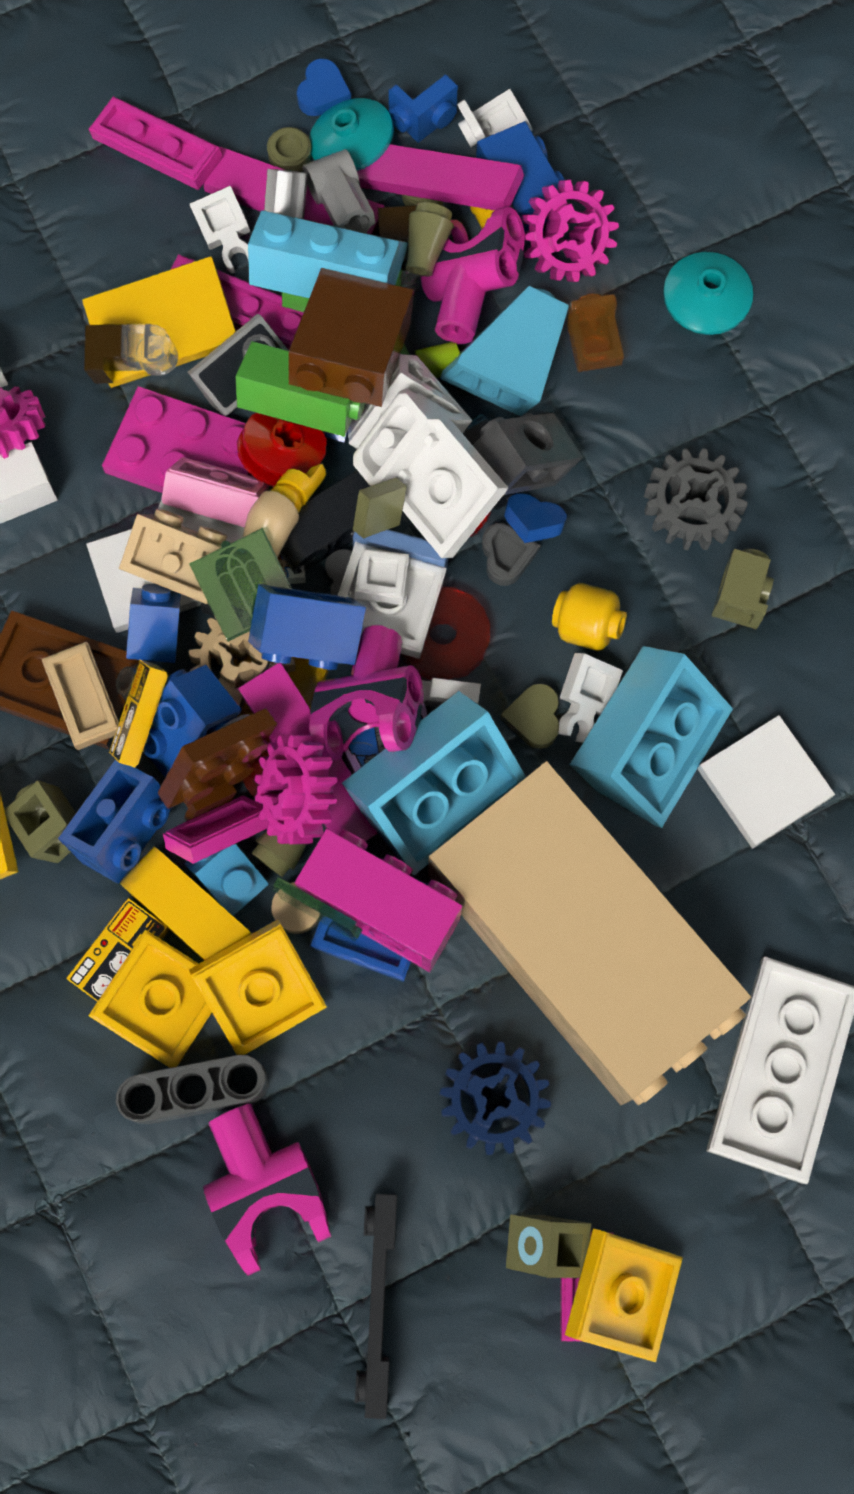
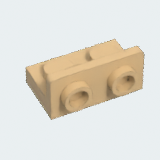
M156 508L154 514H137L119 569L202 603L209 604L190 564L229 546V544L225 543L228 536L205 526H200L198 532L182 526L183 517ZM235 547L227 548L219 555L230 554ZM228 557L216 560L215 572L217 577Z

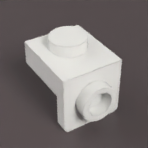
M510 89L474 112L470 110L465 99L457 104L465 118L458 125L470 147L476 145L477 141L524 121L529 129L533 131Z

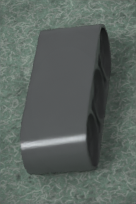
M237 1055L129 1077L119 1086L116 1093V1105L124 1118L139 1124H154L256 1103L265 1096L269 1087V1077L266 1069L250 1056ZM241 1067L254 1068L258 1076L255 1088L247 1094H237L231 1086V1078L234 1072ZM193 1076L202 1077L206 1083L204 1098L198 1103L186 1104L181 1096L183 1083ZM150 1086L155 1094V1103L148 1112L136 1114L131 1106V1097L138 1088Z

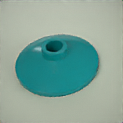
M367 98L345 100L329 108L318 118L310 132L311 155L314 161L346 149L357 171L376 162L385 153L393 137L394 126L388 110L379 102Z
M698 252L682 258L671 268L665 280L663 297L668 312L682 327L699 334L715 335L734 329L746 318L753 302V286L745 269L732 258L715 252ZM704 283H713L718 288L710 289Z

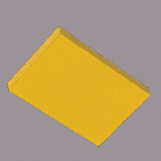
M212 256L82 299L90 325L122 324L123 327L133 332L130 336L131 371H113V383H108L111 388L206 357L236 332Z

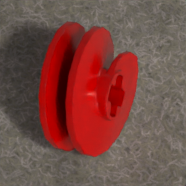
M255 413L247 420L238 437L237 453L244 468L252 476L261 482L275 487L278 480L288 469L300 470L306 474L310 468L321 464L326 455L327 440L321 430Z

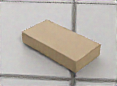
M88 642L41 659L74 747L80 750L115 736L119 720Z

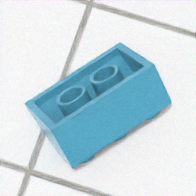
M261 210L248 242L249 285L310 298L321 268L395 285L408 243Z
M643 646L576 753L570 766L596 791L651 824L662 828L733 708L685 654Z
M458 691L419 722L413 742L407 750L389 752L385 748L343 781L342 784L371 826L399 860L413 869L411 874L415 875L429 864V856L524 780L526 776L488 711Z

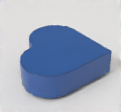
M317 59L311 62L306 68V80L301 82L297 89L298 106L303 113L309 116L322 115L336 104L351 99V93L338 67L328 59Z
M515 494L508 499L504 517L522 541L529 543L559 536L563 531L567 514L564 509L554 503L540 502L535 497L527 494Z

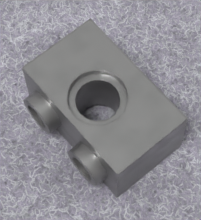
M528 413L521 417L504 419L503 417L495 418L483 426L480 430L481 437L473 445L508 486L509 489L504 495L555 486L583 458L554 413L541 415Z

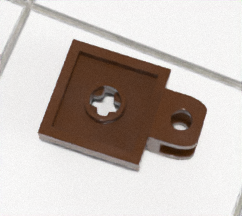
M267 708L182 746L158 791V795L166 807L169 809L184 802L188 808L184 816L187 822L232 801L237 792L233 785L244 780L253 772L252 764L268 748L266 742L277 725Z

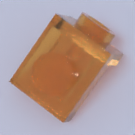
M588 294L570 303L567 327L577 372L619 366L623 363L624 354L615 319L617 301L614 294L605 296Z

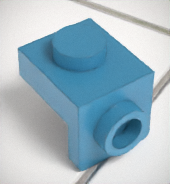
M236 844L194 864L186 861L184 864L215 900L232 916L269 885Z

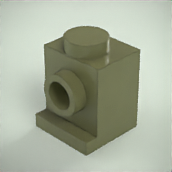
M733 549L724 569L711 616L753 629L758 628L768 608L766 603L774 582V578L766 576L771 559L765 553L755 549H744L742 551Z
M37 780L35 783L21 789L17 793L15 801L4 810L7 821L31 858L59 863L70 851L58 838L75 816V810L58 786Z

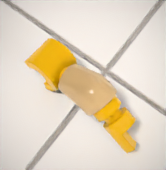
M323 464L310 468L306 474L300 470L288 469L271 491H264L252 505L247 515L242 539L261 530L275 560H277L291 531L298 523V513L301 507L306 504L326 477V470ZM244 548L241 549L246 551L245 554L239 551L233 553V556L239 558L243 564L247 560L254 559L251 553ZM227 559L222 565L218 576L223 572H228ZM230 559V570L240 565L235 559ZM254 561L248 562L246 570L256 588V593L258 584H267L257 563ZM236 568L232 572L233 577L252 612L255 606L256 595L244 570ZM221 575L219 581L230 604L247 611L230 575Z

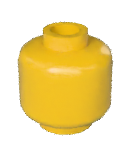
M577 583L569 591L563 590L559 594L553 610L552 625L558 628L559 637L566 643L600 651L607 647L612 638L620 639L625 628L627 614L624 611H620L619 597L615 592L585 583Z

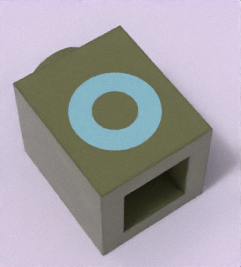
M510 1214L506 1268L547 1278H580L590 1242L591 1223L554 1216Z

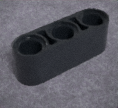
M358 470L308 500L301 507L298 513V523L291 531L280 552V556L294 574H300L302 572L300 568L303 565L304 571L353 541L355 532L353 525L359 490L370 487Z

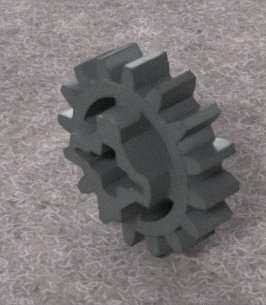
M683 449L679 462L668 455L665 457L663 469L657 467L653 469L650 477L652 483L647 484L644 492V497L650 500L647 502L644 512L645 515L649 516L657 515L652 529L654 532L663 528L668 530L665 541L668 544L679 537L683 539L684 550H689L693 541H699L701 548L708 550L712 537L723 544L729 535L728 530L736 532L742 520L739 515L744 514L748 504L747 501L740 499L743 497L747 486L744 483L734 484L739 470L737 467L727 471L722 468L725 461L723 455H720L712 462L708 460L707 449H702L698 458H692L689 450ZM668 485L671 486L670 493L673 496L669 504L666 503L665 489ZM721 495L725 499V511L723 514L720 513L722 506L718 503Z

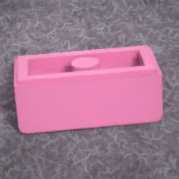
M182 457L166 471L162 503L245 527L247 515L252 505L264 491L269 490V485L257 480L255 477Z

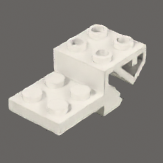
M400 354L382 407L365 403L360 420L353 419L350 423L348 431L349 444L357 448L353 455V465L370 486L396 477L403 482L407 489L402 511L441 558H453L509 488L463 435L472 419L418 356Z

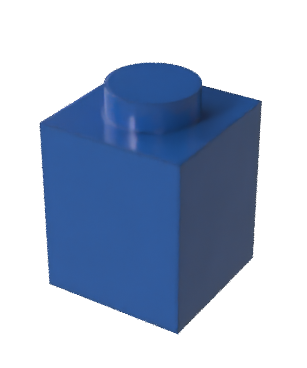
M146 584L142 588L133 587L129 611L126 659L175 663L180 593L171 591L158 584Z

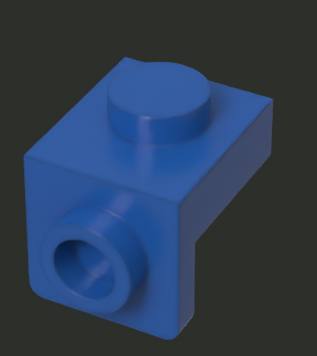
M445 74L414 100L398 85H394L388 90V112L392 118L393 125L400 132H407L417 143L437 128L442 129L446 127L457 113L458 85Z

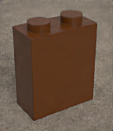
M321 268L289 349V385L301 387L308 391H318L346 398L357 403H367L382 407L411 324L414 290Z

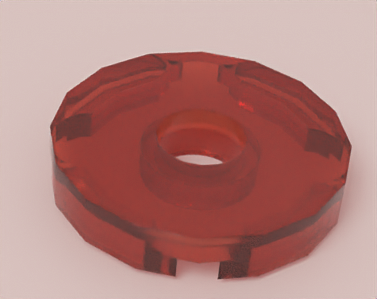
M441 587L420 659L401 654L402 660L408 666H414L421 676L430 680L432 678L452 679L455 677L458 679L467 676L481 664L489 648L490 623L484 608L472 595L457 588ZM438 624H447L454 628L457 636L449 644H438L430 637L431 629Z

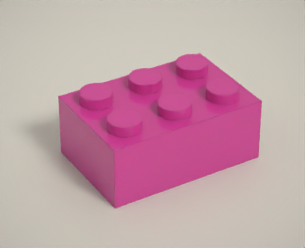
M326 829L295 881L300 898L430 973L460 921L462 905L455 902L458 895L437 881L431 880L427 886L411 877L410 874L413 869L391 855H386L383 860L366 851L368 844L355 834L342 829L339 835Z

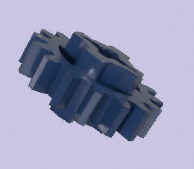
M498 1042L494 1053L488 1054L483 1043H480L476 1046L477 1058L472 1060L464 1052L459 1054L458 1058L463 1067L460 1072L451 1068L446 1070L445 1075L454 1082L453 1087L440 1089V1096L451 1099V1105L441 1110L442 1117L455 1116L457 1123L452 1127L450 1133L452 1136H455L465 1131L469 1135L466 1148L471 1149L479 1140L485 1142V1153L491 1156L495 1145L502 1143L506 1153L510 1154L514 1152L513 1139L518 1137L526 1145L532 1142L531 1135L527 1130L529 1126L539 1129L544 1128L546 1123L536 1114L538 1110L551 1107V1101L539 1098V1091L548 1087L549 1081L535 1080L533 1074L537 1071L540 1064L538 1061H535L525 1066L521 1062L524 1049L519 1047L511 1057L505 1055L504 1042ZM484 1065H502L498 1074L482 1079L477 1075L471 1074L474 1070ZM518 1074L526 1084L529 1094V1105H526L517 1097L514 1082ZM504 1077L507 1078V1082L503 1087L505 1091L502 1096L508 1102L507 1108L498 1106L493 1112H490L486 1120H483L482 1117L486 1111L487 1099L481 1095L482 1090L492 1091L496 1085L499 1086ZM461 1091L473 1099L476 1115L472 1123L468 1121L462 1110L460 1101ZM508 1118L513 1122L519 1123L517 1127L505 1133H487L492 1123L497 1120Z

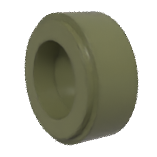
M293 127L281 128L275 131L268 140L267 152L271 165L284 170L302 172L303 165L311 162V142L302 130Z

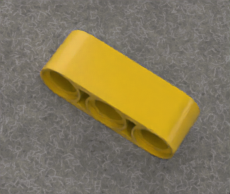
M153 847L120 882L135 899L204 961L252 934L156 847Z

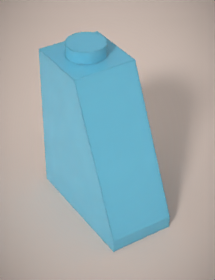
M528 286L442 371L440 379L516 415L522 416L541 400L569 305L555 299L554 295L547 290Z

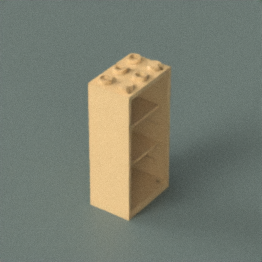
M547 761L429 856L428 876L432 880L447 886L458 895L455 902L462 905L461 915L620 1105L634 1100L638 1106L643 1102H647L669 1083L662 1075L670 1067L676 1073L682 1068H686L708 1049L702 1042L706 1036L710 1035L715 1040L721 1034L727 1033L746 1016L740 1007L752 998Z

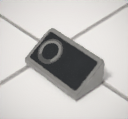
M256 314L188 371L210 405L222 415L226 416L237 408L236 374L251 341L289 351L259 314Z

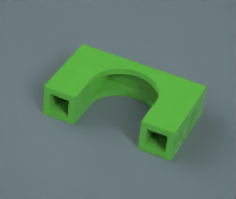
M402 270L399 272L396 286H401ZM282 292V307L304 312L309 298ZM251 341L236 374L238 408L343 437L346 436L352 419L360 420L365 403H357L346 398L318 391H308L301 387L289 385V351Z

